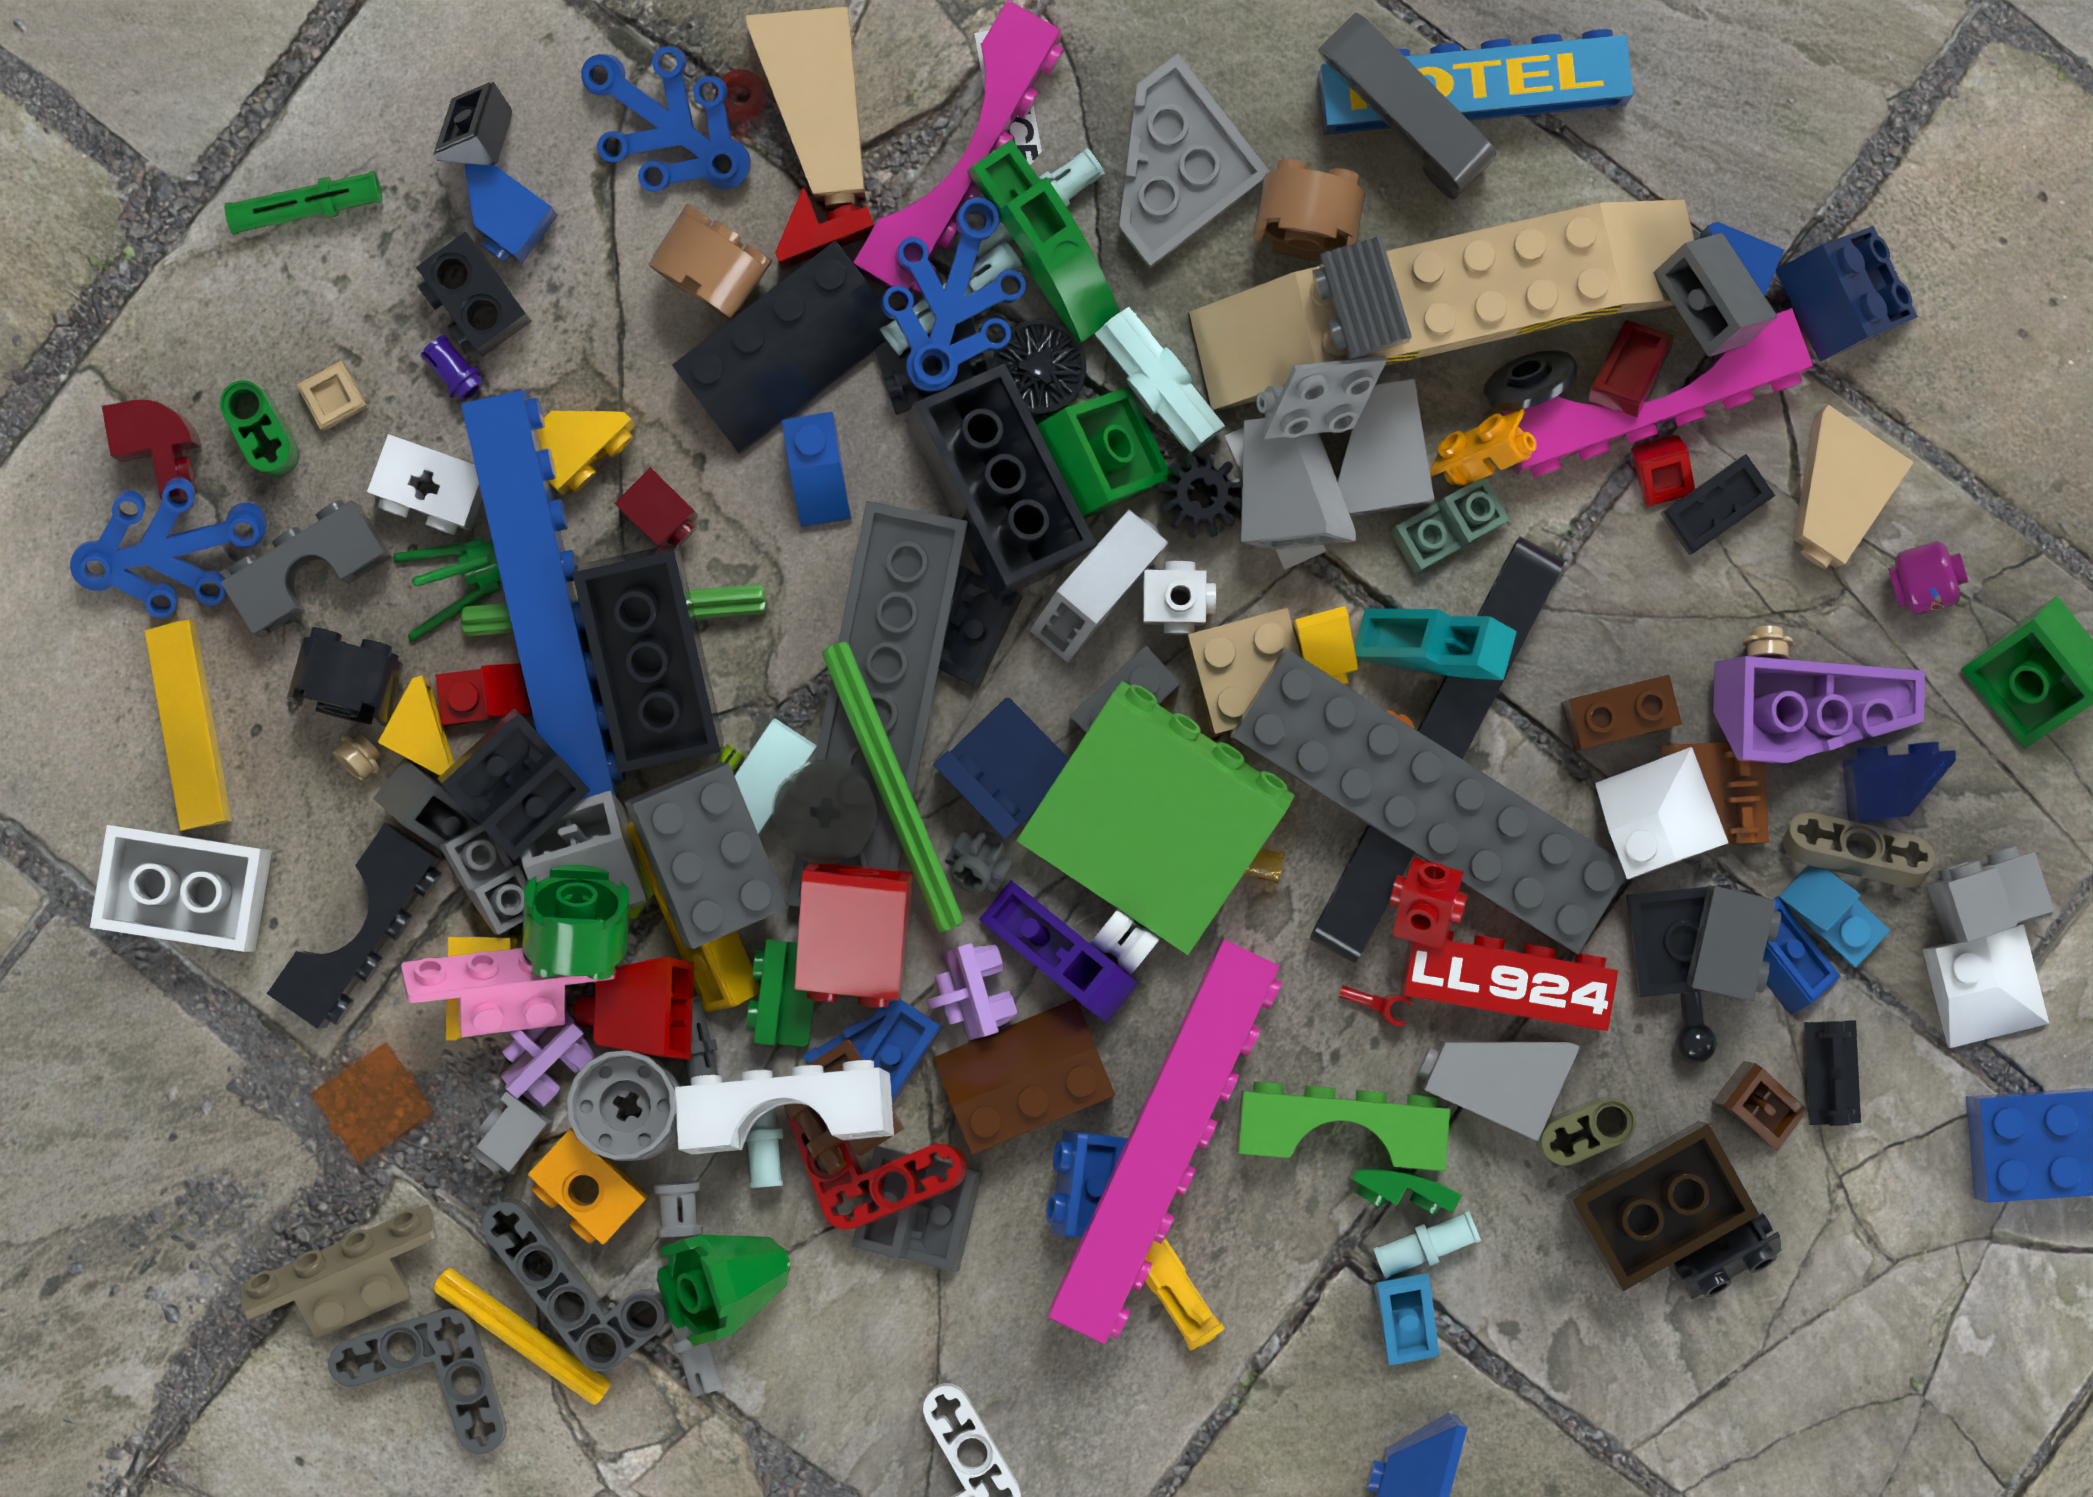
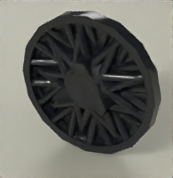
M1043 319L1021 322L1011 329L1010 341L1001 350L994 351L991 365L993 369L1004 363L1006 364L1029 412L1036 415L1057 412L1071 403L1083 387L1087 370L1084 349L1081 344L1077 343L1070 331L1057 322Z
M1539 351L1524 355L1506 363L1492 373L1484 385V395L1486 401L1493 408L1504 411L1521 410L1540 405L1555 398L1569 388L1577 377L1578 367L1575 359L1569 353L1563 351Z

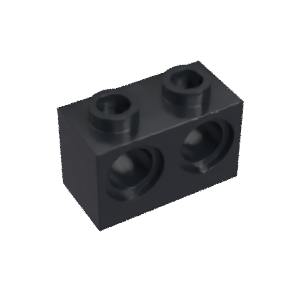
M466 231L416 267L424 278V281L417 285L434 310L443 305L449 312L454 322L449 324L447 328L464 351L473 346L483 357L532 322ZM454 265L465 266L468 273L465 283L456 289L444 287L443 276L446 270ZM483 306L495 307L498 314L495 324L486 330L475 329L473 326L475 312Z

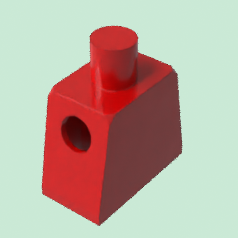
M659 957L616 967L614 979L596 981L595 996L578 997L574 1005V1017L577 1024L581 1027L594 1026L593 1039L595 1044L599 1046L673 1059L691 1060L694 962L670 957Z

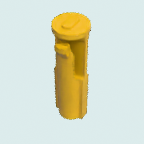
M1164 1238L1161 1244L1153 1241L1145 1257V1260L1152 1263L1145 1282L1151 1291L1158 1296L1188 1344V1349L1192 1351L1199 1346L1202 1347L1217 1337L1216 1335L1223 1331L1225 1327L1222 1322L1220 1323L1204 1302L1187 1276L1185 1267L1166 1238Z

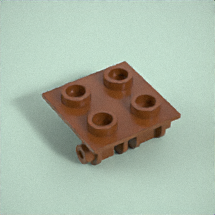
M1729 742L1661 745V758L1690 747L1693 748L1729 842L1725 845L1769 843L1765 762L1738 760Z

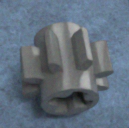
M985 830L975 832L972 837L964 831L961 832L945 858V863L953 866L951 868V877L954 883L970 893H979L985 887L993 892L997 891L1013 861L1005 857L1007 848L1003 840L996 834Z

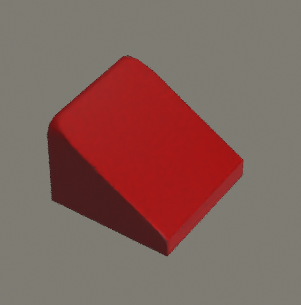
M1673 435L1637 445L1630 449L1643 499L1647 507L1682 498L1695 489L1689 451L1680 436Z

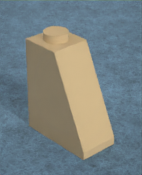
M1830 405L1821 409L1813 419L1793 538L1794 541L1803 546L1800 553L1810 562L1823 569H1827L1829 564L1834 568L1846 564L1914 463Z

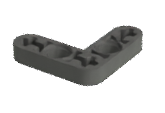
M456 1307L443 1308L349 1338L338 1344L330 1353L328 1368L331 1376L339 1384L348 1387L359 1386L435 1362L461 1445L469 1452L486 1454L496 1449L505 1438L507 1431L506 1420L476 1323ZM445 1317H450L453 1324H463L465 1331L458 1336L460 1350L462 1352L470 1346L474 1356H463L449 1365L446 1363L444 1355H452L455 1351L450 1338L441 1339L438 1330L445 1326ZM405 1332L414 1338L416 1352L412 1359L400 1361L390 1354L388 1343L393 1334ZM370 1340H378V1356L385 1365V1369H378V1359L367 1362L359 1367L360 1376H354V1372L351 1369H342L340 1361L347 1357L346 1349L352 1348L355 1355H362L374 1350ZM460 1366H471L478 1371L481 1377V1384L474 1394H462L454 1387L453 1375ZM483 1396L487 1397L489 1405H482L479 1407V1411L484 1423L493 1422L495 1425V1430L488 1435L489 1443H483L480 1436L471 1437L469 1429L476 1424L473 1409L463 1414L460 1405L472 1404Z

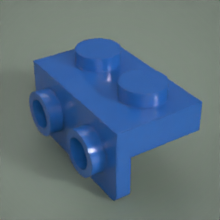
M1063 1130L1062 1141L1056 1143L1053 1152V1169L1055 1172H1058L1055 1193L1052 1192L1049 1195L1046 1206V1219L1051 1224V1233L1067 1238L1083 1236L1128 1138Z

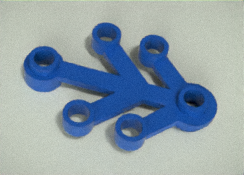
M662 47L655 52L652 59L653 69L663 78L668 109L625 79L624 65L617 57L610 54H598L586 60L581 70V79L588 91L595 95L614 96L657 127V129L624 134L620 131L604 133L597 143V150L602 159L608 162H619L626 159L629 154L682 145L699 157L670 165L659 160L643 164L639 170L638 179L641 186L650 192L662 191L672 183L705 178L710 185L719 189L735 188L746 180L751 169V159L745 146L731 138L725 107L728 90L722 79L716 76H707L699 79L694 86L696 101L706 108L709 139L693 126L683 73L686 67V57L680 49L676 47ZM668 52L672 53L677 59V66L672 72L666 71L662 66V58ZM598 65L605 67L608 72V79L602 85L596 83L593 78V71ZM708 82L714 83L718 88V96L712 102L708 101L703 95V88ZM611 137L619 139L622 145L621 152L617 156L611 155L607 150V142ZM721 154H726L732 161V167L726 174L720 172L716 165L717 158ZM653 166L658 167L663 174V180L658 186L651 184L648 179V172Z
M985 198L969 199L956 214V228L961 236L945 289L928 260L929 251L923 240L917 237L906 238L896 250L897 263L903 269L911 272L935 317L930 338L912 309L914 298L910 290L903 286H893L884 293L881 299L882 311L889 318L896 320L911 349L906 361L907 375L917 388L926 392H938L947 388L957 375L958 364L986 350L999 351L1008 344L1011 338V329L1008 323L1000 318L987 320L980 327L979 332L952 345H950L957 324L1000 302L1012 303L1017 301L1026 289V282L1021 273L1016 270H1005L996 277L993 283L965 296L980 243L988 239L999 224L997 208ZM970 214L980 215L984 220V228L981 230L971 229L967 224V216ZM909 245L917 247L921 253L920 261L913 263L906 260L903 254L904 247ZM1002 279H1013L1018 285L1017 293L1013 295L1004 293L1001 289ZM892 294L902 295L906 300V308L902 311L892 309L888 302L889 296ZM990 326L1000 328L1003 332L1002 342H990L986 336L987 328ZM932 358L939 363L940 372L938 375L930 376L924 372L922 364L925 359Z
M173 478L166 483L162 493V503L140 543L118 549L129 525H134L142 519L146 507L144 498L138 492L126 490L119 493L115 498L112 506L113 515L99 540L84 542L75 549L70 561L71 574L76 582L86 589L102 591L114 586L145 602V607L152 616L167 618L174 613L178 603L176 590L164 583L154 585L128 570L129 568L147 565L194 589L196 598L202 604L214 606L222 602L225 597L226 591L220 583L225 577L216 571L206 572L177 556L227 543H232L240 548L254 547L262 541L265 535L267 518L263 510L257 505L239 503L229 510L224 522L168 536L180 513L187 511L191 507L195 497V488L190 481L185 478ZM175 488L182 489L187 493L188 499L183 502H177L171 498L169 491ZM124 501L133 502L137 506L138 512L131 515L126 514L121 510L120 503ZM239 523H247L252 526L254 532L251 535L243 536L236 531L235 526ZM98 561L103 564L105 571L95 574L88 569L87 563ZM206 582H213L219 586L220 592L213 595L207 594L203 590L202 585ZM165 595L170 599L171 604L167 607L157 606L153 601V597Z

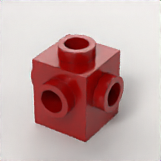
M1413 858L1407 877L1397 875L1392 890L1390 905L1398 907L1392 936L1443 949L1452 922L1460 924L1466 908L1468 894L1460 892L1464 871L1446 867L1440 863Z

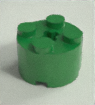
M587 865L558 866L550 869V877L537 882L536 875L529 880L524 890L523 951L531 961V970L541 977H554L556 975L587 976L594 980H604L613 976L615 966L623 960L627 953L630 899L627 886L620 881L619 887L609 881V872Z

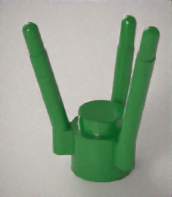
M478 538L462 544L417 549L394 554L393 560L396 563L462 555L458 557L459 563L414 577L412 584L416 587L462 573L468 586L476 583L479 584L478 587L412 630L408 634V638L411 641H416L426 633L431 632L461 612L464 607L470 606L486 595L500 591L497 581L501 580L492 540L483 543L482 538Z

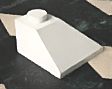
M1692 747L1595 783L1608 830L1627 879H1634L1729 843Z
M2024 924L1968 943L1947 942L1923 948L1948 1048L2049 1024Z

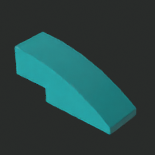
M1365 609L1354 648L1356 659L1379 665L1453 677L1504 680L1517 631L1490 616H1451L1440 609Z

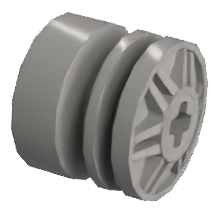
M629 1050L606 1052L589 1061L575 1076L567 1097L568 1120L577 1139L595 1154L625 1162L649 1160L666 1151L678 1137L675 1087H682L677 1075L659 1060ZM637 1094L639 1098L636 1104L643 1109L639 1117L629 1116L624 1120L623 1117L626 1110L620 1106L621 1100L623 1098L633 1099Z

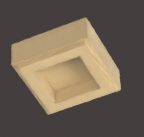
M339 361L297 384L300 393L322 431L368 408L343 361Z

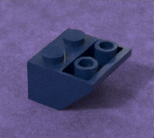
M1874 226L1824 243L1776 269V273L1820 362L1846 352L1918 317L1912 306L1911 293L1906 285L1900 281L1890 260L1889 248L1886 242L1878 236Z

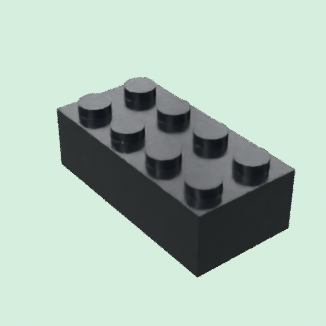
M679 543L578 564L572 574L619 773L721 752L724 738Z

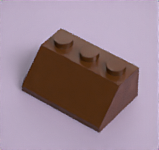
M1076 999L1000 1029L997 1033L981 1037L934 1057L952 1109L971 1155L1116 1096Z

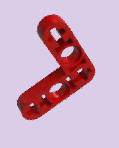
M786 1112L787 1120L824 1216L836 1228L843 1230L861 1228L947 1192L961 1184L965 1178L967 1170L966 1159L962 1152L952 1145H930L863 1173L856 1153L849 1141L844 1142L839 1147L847 1165L840 1171L829 1175L820 1168L818 1160H814L809 1152L807 1144L810 1141L797 1120L791 1121ZM817 1112V1114H818L819 1118L821 1119L822 1123L824 1124L825 1128L828 1129V1126L826 1125L825 1121H824L823 1118L820 1116V1114ZM936 1154H939L942 1159H951L953 1167L947 1170L948 1179L944 1181L942 1176H930L920 1181L926 1190L920 1192L919 1177L910 1164L916 1162V1171H923L936 1164ZM891 1172H899L907 1180V1193L898 1202L887 1199L882 1191L883 1180ZM868 1181H869V1190H870V1192H869L868 1189L864 1186V1183H866V1182H868ZM844 1193L848 1198H858L870 1193L879 1210L874 1212V1203H865L853 1210L855 1218L852 1220L849 1215H840L837 1206L844 1203L842 1196Z

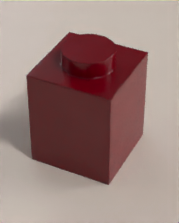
M651 467L614 503L658 547L679 543V546H681L697 528L692 523L698 516L695 510Z

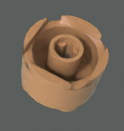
M1294 159L1279 160L1277 170L1270 171L1264 176L1253 234L1255 241L1262 244L1263 237L1265 236L1274 241L1273 251L1313 261H1318L1320 254L1356 243L1365 199V191L1358 185L1359 175L1353 171L1340 168L1330 169L1329 173L1308 170L1309 166L1302 161Z
M686 204L653 254V258L648 265L682 291H687L708 308L731 320L740 312L772 263V260L748 244L742 250L741 237L716 220L711 228H709L712 220Z

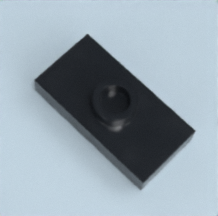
M1744 454L1660 514L1688 555H1691L1772 499L1775 494L1748 455Z

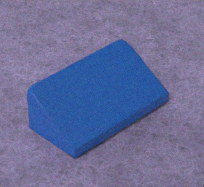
M1779 896L1773 898L1776 900L1774 910L1781 912V920L1775 941H1767L1763 961L1770 964L1766 984L1790 1014H1793L1812 1004L1841 976Z

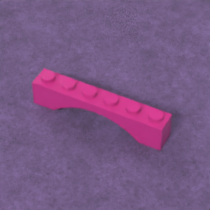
M1006 1L982 42L985 66V97L978 126L966 152L950 174L928 195L901 211L878 219L853 262L864 277L887 290L893 286H903L910 290L912 294L914 290L922 294L911 272L903 269L897 263L896 250L898 246L909 237H917L923 240L928 247V260L930 263L940 247L945 250L950 248L959 233L955 223L958 210L966 201L980 197L982 194L967 173V170L1013 139V136L1007 133L1016 116L1025 119L1039 94V92L1033 89L1042 72L1047 75L1053 72L1064 52V48L1058 45L1061 41V29L1012 1ZM912 245L904 247L903 254L906 260L913 263L920 261L921 253L917 247ZM895 294V295L901 297L902 299H904V297H903L902 295H900V294Z
M1793 309L1777 313L1778 317L1747 345L1723 352L1706 373L1688 386L1663 398L1645 402L1638 417L1604 406L1577 403L1558 396L1540 405L1525 408L1524 415L1518 426L1524 433L1529 432L1534 436L1537 447L1528 460L1514 465L1517 475L1530 470L1533 478H1537L1561 469L1560 459L1579 453L1581 461H1585L1609 452L1608 442L1627 436L1629 444H1633L1657 435L1656 425L1675 419L1677 427H1681L1705 418L1704 408L1723 402L1725 410H1729L1753 401L1752 391L1771 385L1773 393H1777L1801 384L1800 374L1813 367ZM1503 410L1500 414L1503 416L1515 410Z

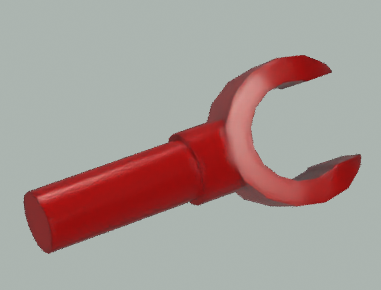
M1342 985L1339 993L1340 998L1379 1012V1016L1383 1021L1395 1026H1403L1407 1023L1391 1017V1005L1395 1001H1400L1413 1006L1410 999L1399 994H1389L1381 997Z

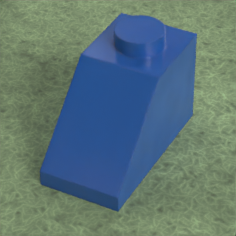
M464 163L473 224L484 237L480 245L502 262H505L511 256L522 264L558 215L552 206L497 166Z
M833 412L781 420L789 471L801 527L850 520L851 513L836 420Z

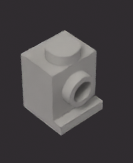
M506 1091L500 1099L508 1106L504 1112L496 1107L478 1129V1132L484 1138L477 1145L478 1149L473 1154L482 1164L496 1173L501 1168L508 1172L516 1170L553 1122L552 1119L525 1098L520 1096L516 1099L509 1091Z

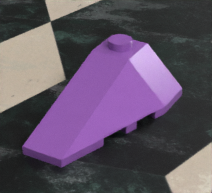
M1750 656L1714 662L1713 713L1738 760L1790 763L1803 759L1806 756L1833 750L1849 743L1924 722L1925 671Z

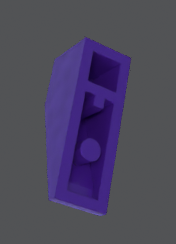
M1012 880L1009 881L979 918L982 923L1105 1023L1111 1019L1139 984Z

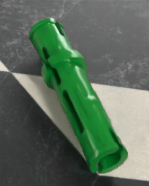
M373 170L369 171V173L333 181L327 176L319 178L318 184L275 192L234 203L228 202L225 203L224 207L229 229L235 235L243 231L283 224L321 214H326L327 218L339 216V210L375 202L381 203L383 202L377 173Z

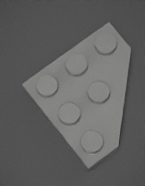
M1178 53L1140 81L1136 89L1119 231L1149 269L1263 183L1264 176L1270 172Z

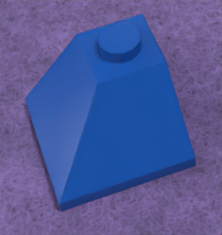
M1446 1413L1384 1450L1382 1461L1373 1460L1367 1479L1366 1490L1373 1492L1372 1497H1450L1468 1427L1458 1415Z

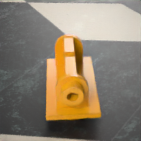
M1515 410L1503 416L1500 413L1494 414L1472 430L1465 433L1456 431L1445 437L1437 447L1438 454L1430 469V476L1432 477L1444 472L1449 484L1465 487L1494 473L1496 467L1488 457L1494 461L1500 470L1528 460L1532 452L1536 450L1537 445L1534 436L1529 432L1524 433L1518 426L1525 410Z

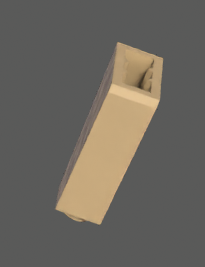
M848 6L746 15V24L751 40L815 202L825 201L826 208L837 209L845 205L855 204V199L866 198L851 21Z

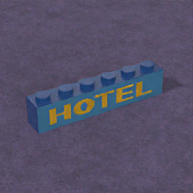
M1610 29L1587 31L1582 34V39L1562 41V35L1560 34L1540 35L1531 39L1532 44L1512 46L1509 39H1495L1481 43V49L1461 51L1459 44H1444L1430 48V54L1410 56V50L1397 49L1469 121L1626 106L1633 97L1627 35L1613 36V32ZM1321 64L1318 81L1324 135L1391 129L1327 64Z

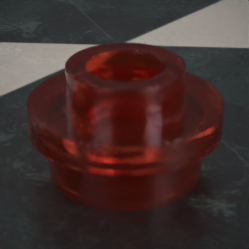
M737 69L728 72L721 78L728 90L725 100L728 118L735 121H747L756 117L762 111L766 103V89L762 80L755 73L744 69ZM716 86V90H715V99H716L717 96H718V88H717V86ZM739 88H745L751 93L749 101L741 105L732 101L733 92Z

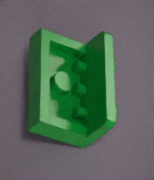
M769 939L766 940L765 950L756 949L752 979L761 980L759 1001L750 1000L746 1022V1031L755 1032L754 1043L798 1047L809 1045L815 1000L806 998V990L795 989L798 945L796 942Z

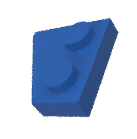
M899 998L898 1001L892 1000L889 1002L888 1007L877 1009L876 1013L867 1019L859 1020L842 1030V1034L822 1046L814 1047L807 1051L803 1059L811 1063L847 1039L852 1040L864 1060L874 1061V1068L879 1067L890 1073L893 1106L943 1026Z

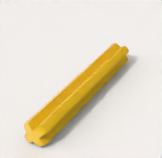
M447 1268L434 1283L433 1291L590 1404H598L609 1390L611 1383L607 1378L596 1371L588 1369L572 1353L454 1269Z

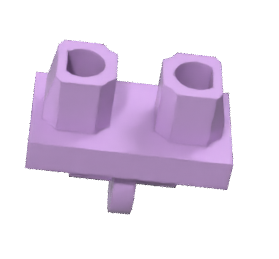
M970 943L942 952L948 972L935 976L940 996L927 999L929 1009L944 1005L949 1025L963 1021L969 1040L999 1032L998 1026L1017 1017V1009L1010 992L1007 991L988 997L982 978L1003 971L1002 959L996 945L973 948V944Z
M566 1010L565 1025L508 1031L514 1040L502 1053L512 1064L501 1074V1078L507 1084L505 1086L506 1090L516 1099L524 1095L538 1106L544 1107L557 1095L560 1089L559 1083L546 1070L560 1058L574 1073H577L594 1058L595 1054L584 1038L581 1027Z

